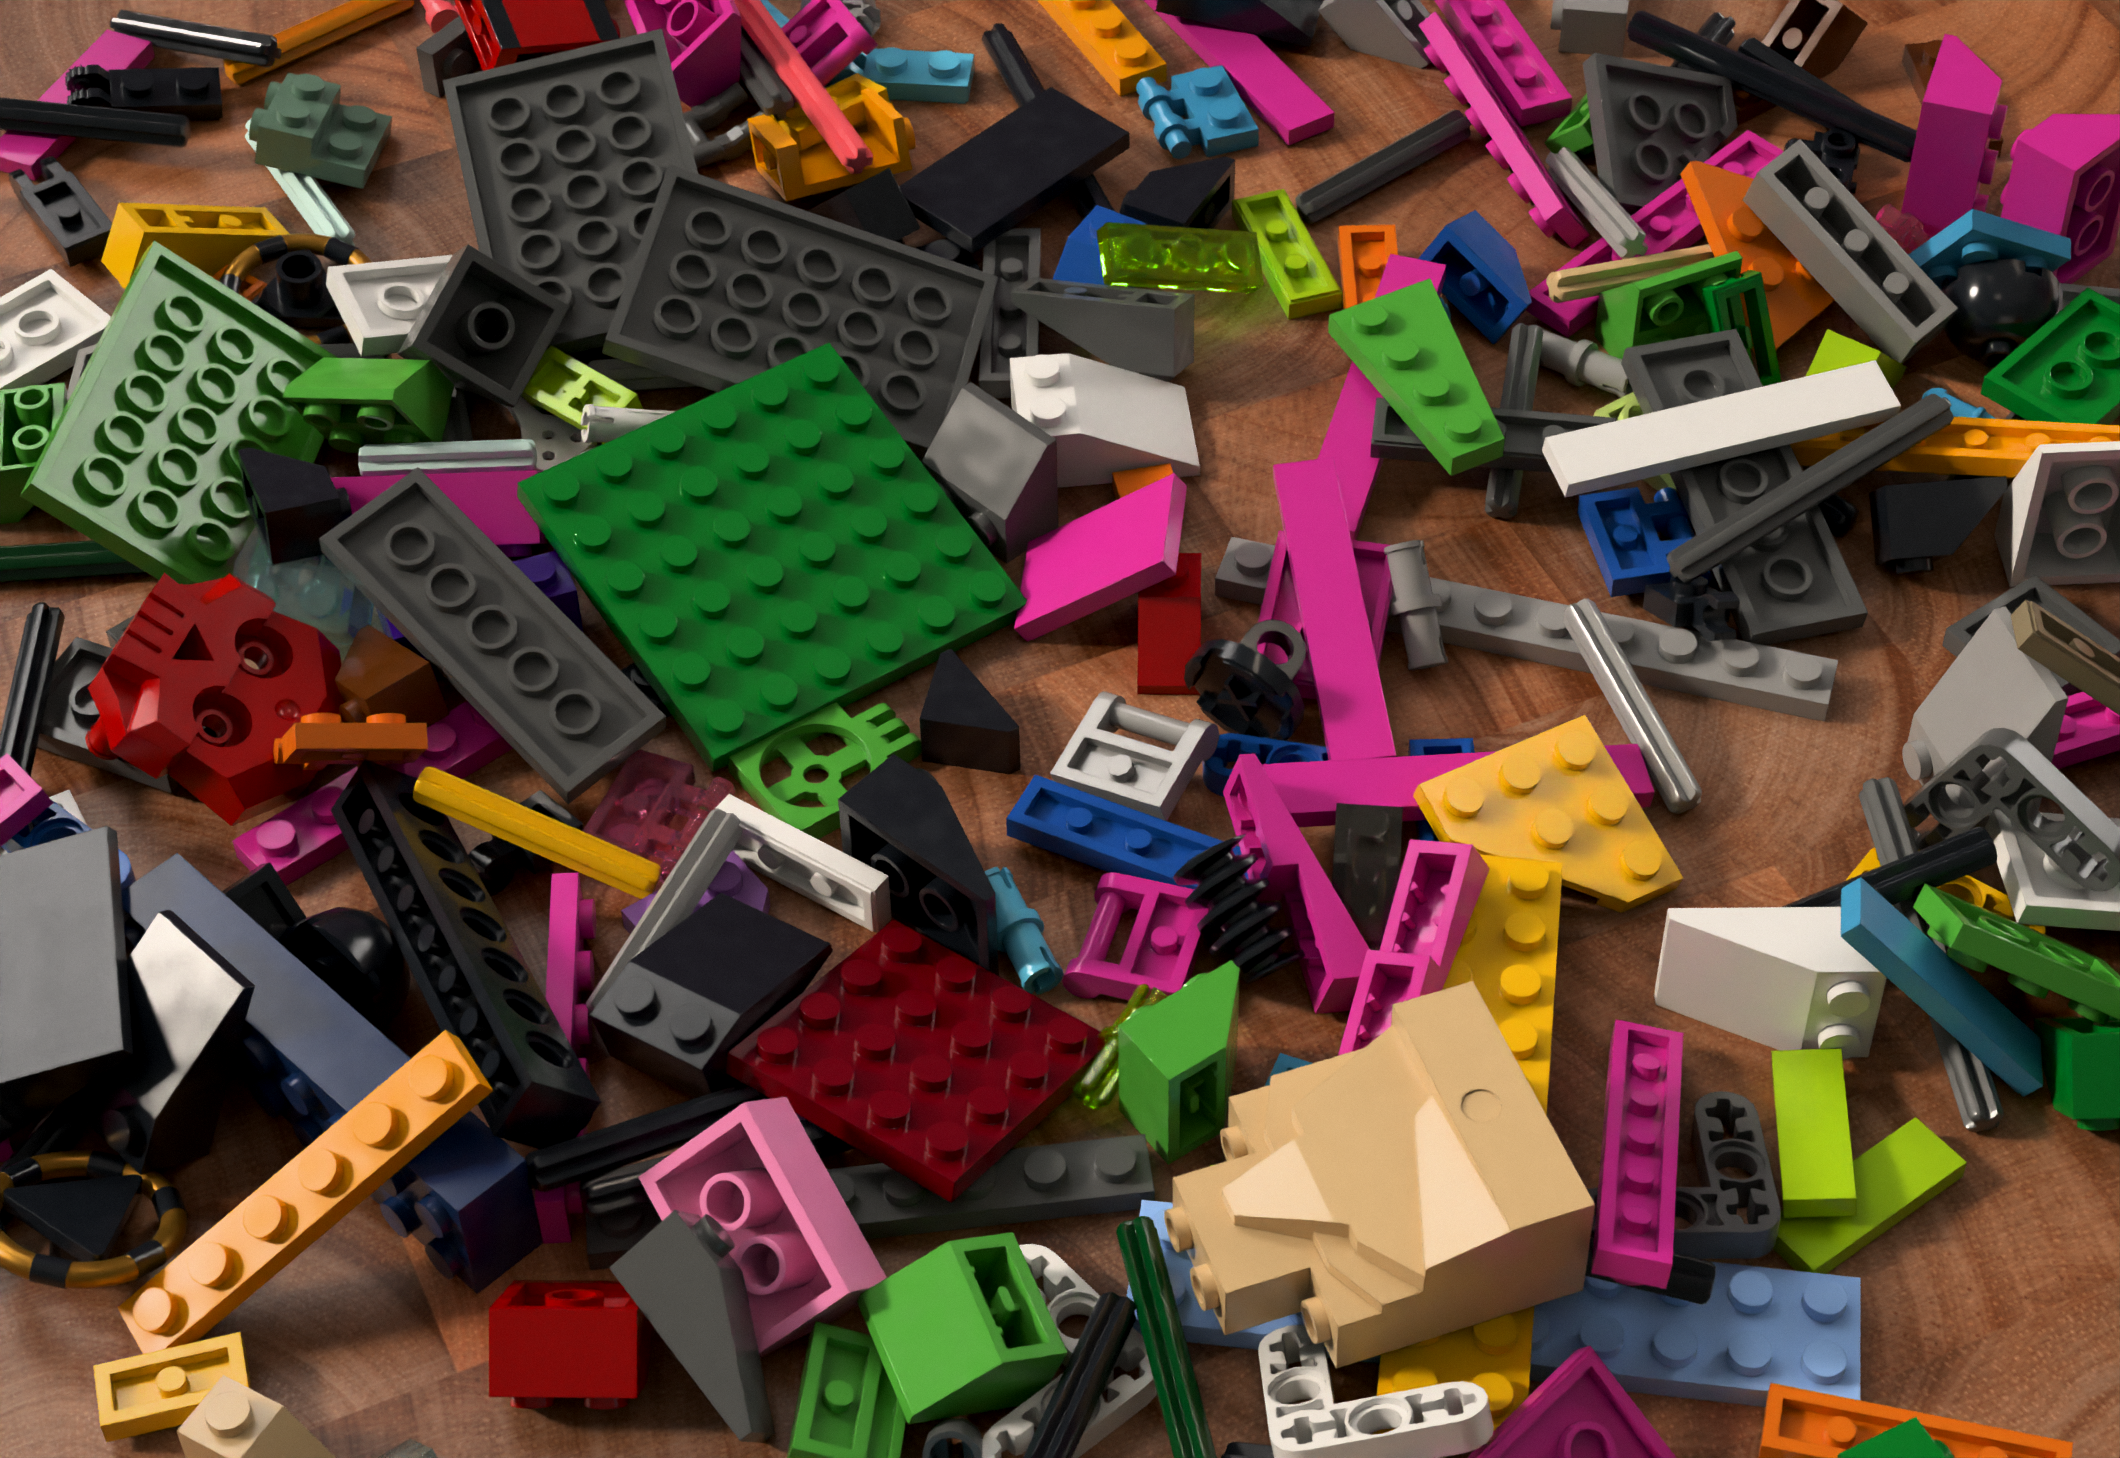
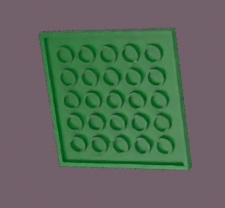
M830 343L824 344L518 482L517 498L712 772L728 765V758L835 702L843 708L937 661L940 654L949 649L955 652L1014 623L1016 613L1025 606L1027 601Z

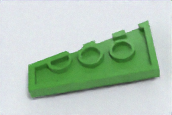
M1430 278L1329 315L1328 333L1450 476L1503 457L1505 438Z

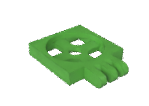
M835 702L728 758L729 773L764 812L816 839H820L840 828L838 798L847 792L842 785L843 777L864 766L872 772L893 754L908 763L922 753L921 739L915 733H910V728L901 718H896V713L887 703L877 704L851 718ZM824 733L836 734L847 746L827 757L814 755L805 743ZM781 757L790 767L791 776L766 788L760 777L761 768L763 765ZM812 769H823L829 774L828 778L821 783H810L804 778L805 774ZM804 799L820 801L825 807L809 808L792 804Z

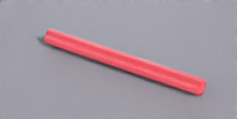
M734 0L741 15V25L841 164L851 174H861L863 168L871 165L873 162V153L762 2L760 0Z

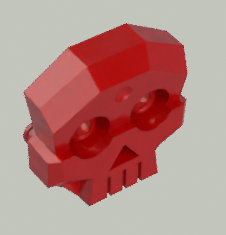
M164 573L148 594L88 687L100 717L90 727L91 731L87 732L85 737L86 745L90 752L100 759L114 760L121 757L155 779L169 774L230 826H234L296 800L315 777L318 770H301L299 764H275L273 756L274 740L282 738L294 723H301V717L314 713L339 714L338 708L344 703L335 682V678L342 665L340 650L317 628L273 611L276 603L270 596L230 573L224 578L195 584H178ZM245 659L253 661L259 669L250 667L245 662ZM202 726L211 728L215 731L218 738L209 736Z

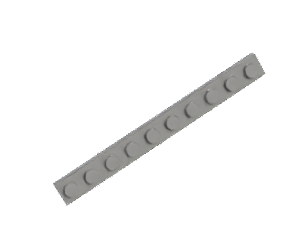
M1231 537L1215 577V596L1262 605L1275 545ZM1430 577L1433 594L1440 595L1442 607L1436 609L1443 643L1592 673L1563 623L1565 617L1564 610L1569 605ZM1395 594L1393 595L1392 603L1396 602ZM1390 610L1386 631L1403 634L1399 617H1393ZM1601 612L1641 684L1825 722L1838 660L1737 639L1707 641L1697 631Z

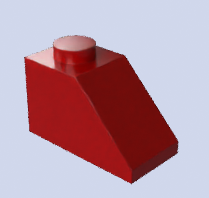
M1179 553L1176 575L1138 592L1137 694L1200 695L1195 685L1190 690L1187 688L1184 675L1185 665L1201 646L1202 553Z

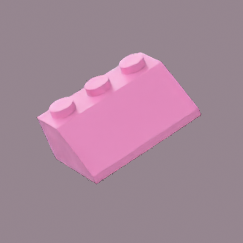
M787 1097L742 1103L638 1177L662 1221L674 1210L700 1215L701 1218L707 1214L714 1218L731 1237L735 1248L729 1254L743 1271L760 1358L810 1333L816 1321L828 1324L858 1305L857 1300L862 1292L887 1278Z

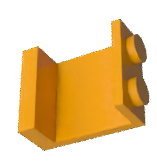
M867 88L861 90L868 131L859 133V136L873 153V162L871 165L865 166L861 174H851L841 164L826 142L813 145L802 151L798 149V144L771 116L763 114L747 118L757 171L785 201L861 183L890 168L892 174L912 170L909 150L915 149L916 141L908 117H903L897 112L893 104L884 100L874 89Z

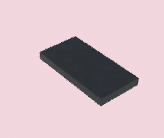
M1050 87L899 187L916 219L973 254L1129 149V132Z

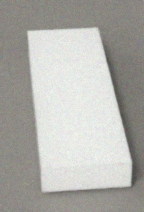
M728 794L715 808L721 809L726 813H733L740 819L739 825L742 828V835L734 846L733 851L748 867L872 932L878 933L892 919L888 875L731 794Z

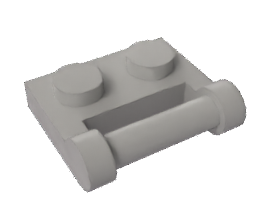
M1103 691L1093 701L1050 772V775L1055 782L1167 821L1202 760L1206 761L1214 754L1219 740V729L1216 724L1204 720L1194 719L1191 723L1127 705L1122 696ZM1122 729L1176 745L1174 751L1117 735L1114 732Z

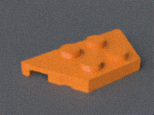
M1690 161L1680 175L1714 257L1737 251L1743 258L1740 273L1748 270L1762 273L1775 349L1777 350L1787 340L1801 332L1815 317H1819L1836 301L1743 201L1754 180L1753 178L1700 161ZM1743 292L1740 293L1745 325L1750 328Z

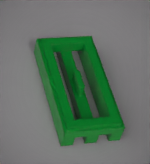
M1748 270L1740 273V278H1727L1722 285H1708L1701 288L1709 333L1737 329L1751 362L1750 349L1754 345L1759 379L1762 385L1767 386L1782 382L1762 273ZM1743 292L1750 328L1745 325L1740 293Z

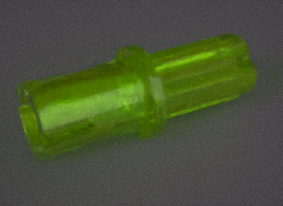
M1147 984L1138 985L1114 1024L1104 1027L1099 1033L1098 1038L1103 1040L1105 1047L1073 1087L1075 1097L1084 1102L1088 1108L1099 1110L1101 1107L1108 1106L1119 1090L1118 1025L1125 1022L1138 1008L1146 1005L1152 1006L1168 997L1161 990L1154 987L1146 999L1145 996L1150 991Z

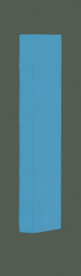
M1860 877L1841 889V937L2015 1092L2020 1093L2024 1097L2043 1086L2041 1038L1951 959L1863 878Z

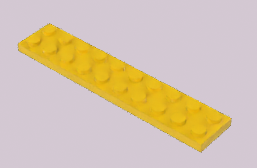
M1480 854L1490 870L1443 989L1470 981L1474 982L1547 1115L1563 862ZM1534 1306L1381 1354L1377 1396L1447 1382L1465 1381L1475 1383L1482 1387L1488 1395L1494 1431L1529 1395ZM1381 1429L1373 1432V1434H1383L1394 1429Z

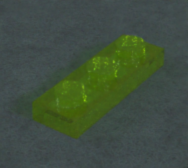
M1112 222L1105 223L1097 230L1104 285L1255 293L1264 286L1256 232Z

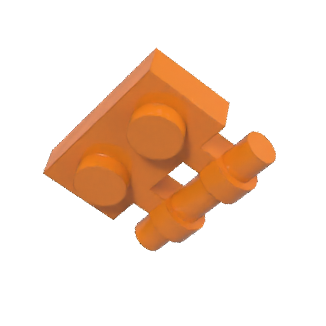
M335 713L304 715L301 717V723H294L282 738L274 740L275 764H299L301 770H323L328 764H357L359 768L364 759L382 766L386 764L413 763L428 749L427 723H406V716L399 713L370 715L366 718V723H341V716Z

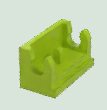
M550 346L545 351L521 394L540 413L548 414L550 412L580 430L588 428V425H581L585 404L602 407L643 409L635 392L553 346Z

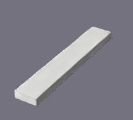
M1876 360L1545 437L1542 452L1566 498L1885 422L1899 413L1901 404Z

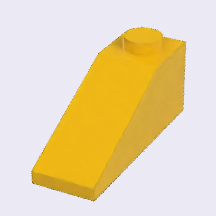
M118 203L101 261L119 281L120 285L126 289L144 252L155 240L212 277L254 243L290 233L264 207Z

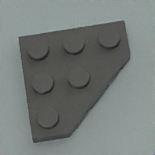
M1594 53L1583 62L1598 179L1630 216L1681 180L1680 173L1690 161L1704 163L1711 156L1710 154L1718 145L1727 139L1738 127L1731 79L1727 77Z

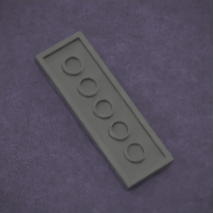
M1737 329L1625 348L1621 365L1643 414L1763 387ZM1788 444L1671 472L1670 476L1693 528L1698 535L1802 472V469L1791 445ZM1818 505L1712 569L1721 591L1733 592L1740 600L1739 608H1730V611L1743 641L1771 645L1859 628L1863 626L1868 614Z
M419 467L319 538L321 551L567 804L575 800L666 729V716Z

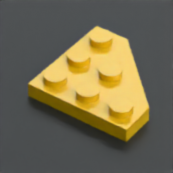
M1586 715L1418 784L1413 794L1414 799L1439 842L1473 844L1478 853L1482 855L1563 862L1562 886L1596 897L1597 905L1620 913L1677 889L1684 878Z

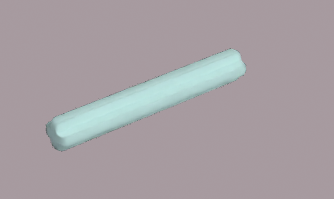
M249 119L245 124L248 130L245 139L256 152L257 141L249 139L251 119ZM266 166L315 234L335 237L355 246L352 241L355 231L314 177Z

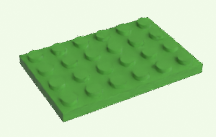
M154 240L144 252L20 497L158 580L166 573L178 584H195L224 578L230 573L258 589L269 566L270 559L245 503L238 450L254 448L314 463L325 437L312 425L306 423L303 420V416L283 398L285 386L323 357H338Z

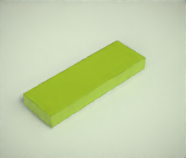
M1285 189L1232 200V217L1288 320L1342 308L1343 292Z
M1842 1048L1771 1051L1783 1217L1857 1216Z
M1915 1117L1853 1160L1857 1216L1784 1218L1783 1210H1781L1776 1245L1773 1249L1796 1271L1827 1274L1962 1178L1967 1162Z

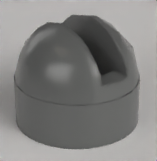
M966 1418L943 1419L927 1435L922 1458H952V1438L962 1440L964 1458H982L983 1437L979 1428Z

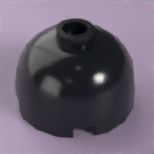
M1989 259L1958 268V279L1949 284L1946 277L1941 285V291L1958 308L1943 330L1958 351L1977 361H1981L1986 366L1995 368L2058 313L2059 281L2050 270L2042 267V277L2035 273L2025 272L2026 261L2016 259Z
M336 907L304 918L288 927L279 938L278 942L379 1031L389 1024L402 1009L408 996L411 981L409 965L389 926L370 912L355 908Z

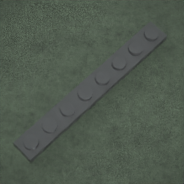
M1145 1134L1010 1149L952 1203L883 1163L827 1169L866 1240L1137 1210L1141 1208L1142 1200L1155 1201V1189ZM652 1203L598 1218L590 1217L585 1210L587 1255L590 1270L610 1268L662 1222Z

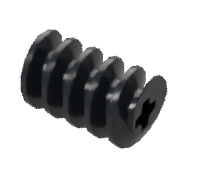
M1246 834L1219 843L1189 859L1175 873L1173 879L1178 886L1198 884V887L1187 897L1185 903L1189 910L1210 909L1197 924L1201 934L1222 933L1209 948L1211 956L1213 958L1233 956V962L1240 968L1239 981H1245L1246 984H1250L1289 966L1306 955L1303 950L1282 952L1280 946L1294 931L1291 926L1270 927L1268 922L1282 907L1279 901L1258 903L1256 898L1270 882L1267 877L1246 878L1245 873L1258 858L1255 853L1234 854L1233 849L1246 836Z

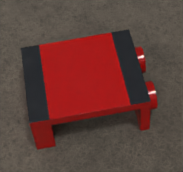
M454 0L483 71L514 64L519 54L573 50L621 38L618 23L615 19H611L603 0Z

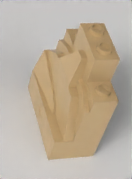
M1473 981L1393 1004L1391 1027L1363 1049L1272 1075L1270 1085L1229 1097L1228 1128L1221 1129L1220 1131L1222 1149L1227 1161L1173 1177V1208L1164 1211L1165 1225L1173 1248L1177 1253L1187 1250L1194 1266L1190 1269V1277L1196 1299L1203 1311L1214 1310L1224 1335L1301 1312L1311 1341L1314 1344L1324 1342L1337 1369L1583 1291L1595 1203Z

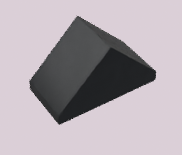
M952 649L941 653L919 718L922 761L1004 774H1012L1020 770L1019 725Z

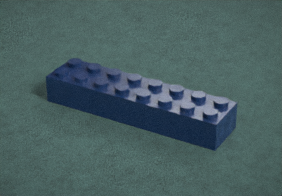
M178 853L121 890L125 947L128 956L135 949L157 914L171 909L255 985L229 1079L234 1080L240 1076L250 1086L254 1098L269 1116L276 1118L282 1115L293 1125L297 1138L305 1148L411 1059ZM471 1111L466 1113L369 1195L380 1205L384 1218L397 1234L403 1238H407L412 1234L425 1246L428 1258L444 1277L452 1279L457 1275L476 1294L484 1290L543 1243L533 1192L528 1184L529 1173L526 1159L502 1138L494 1136L491 1129Z

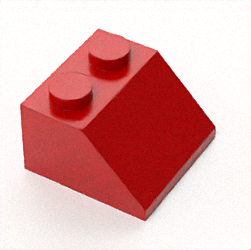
M514 1280L489 1308V1397H510V1405L512 1407L523 1409L554 1405V1398H583V1406L591 1409L625 1407L628 1405V1398H638L647 1383L653 1325L619 1281Z

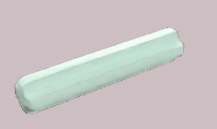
M531 439L366 444L359 449L358 466L361 476L408 475L417 467L425 474L525 471L536 468L537 451L535 443Z

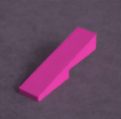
M1240 754L1223 790V794L1236 836L1246 834L1238 843L1241 854L1255 853L1258 858L1247 871L1248 878L1267 877L1270 882L1256 899L1258 902L1281 900L1288 926H1291L1294 931L1291 936L1296 951L1303 950L1306 955L1299 962L1315 1014L1350 1011L1366 951L1370 949L1256 754Z
M1410 839L1380 950L1367 949L1338 1056L1365 1048L1391 1027L1393 1004L1443 989L1490 870L1473 844Z

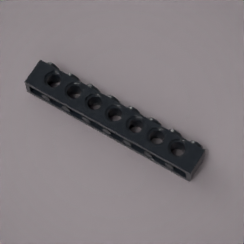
M364 759L331 808V812L441 1031L446 1030L461 1039L494 1090L478 1103L493 1135L537 1149L577 1137L580 1131L589 1124L593 1113L601 1101L447 815L424 806L413 799L416 777Z

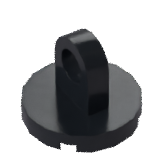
M1265 620L1256 623L1246 633L1240 643L1224 639L1205 641L1185 665L1184 680L1189 690L1195 685L1196 690L1201 695L1197 700V704L1201 707L1200 709L1223 730L1229 733L1286 741L1294 734L1304 719L1305 705L1293 680L1297 676L1306 657V644L1301 634L1292 625L1280 620ZM1262 643L1276 644L1285 651L1288 661L1283 664H1275L1265 655L1259 653L1257 646Z

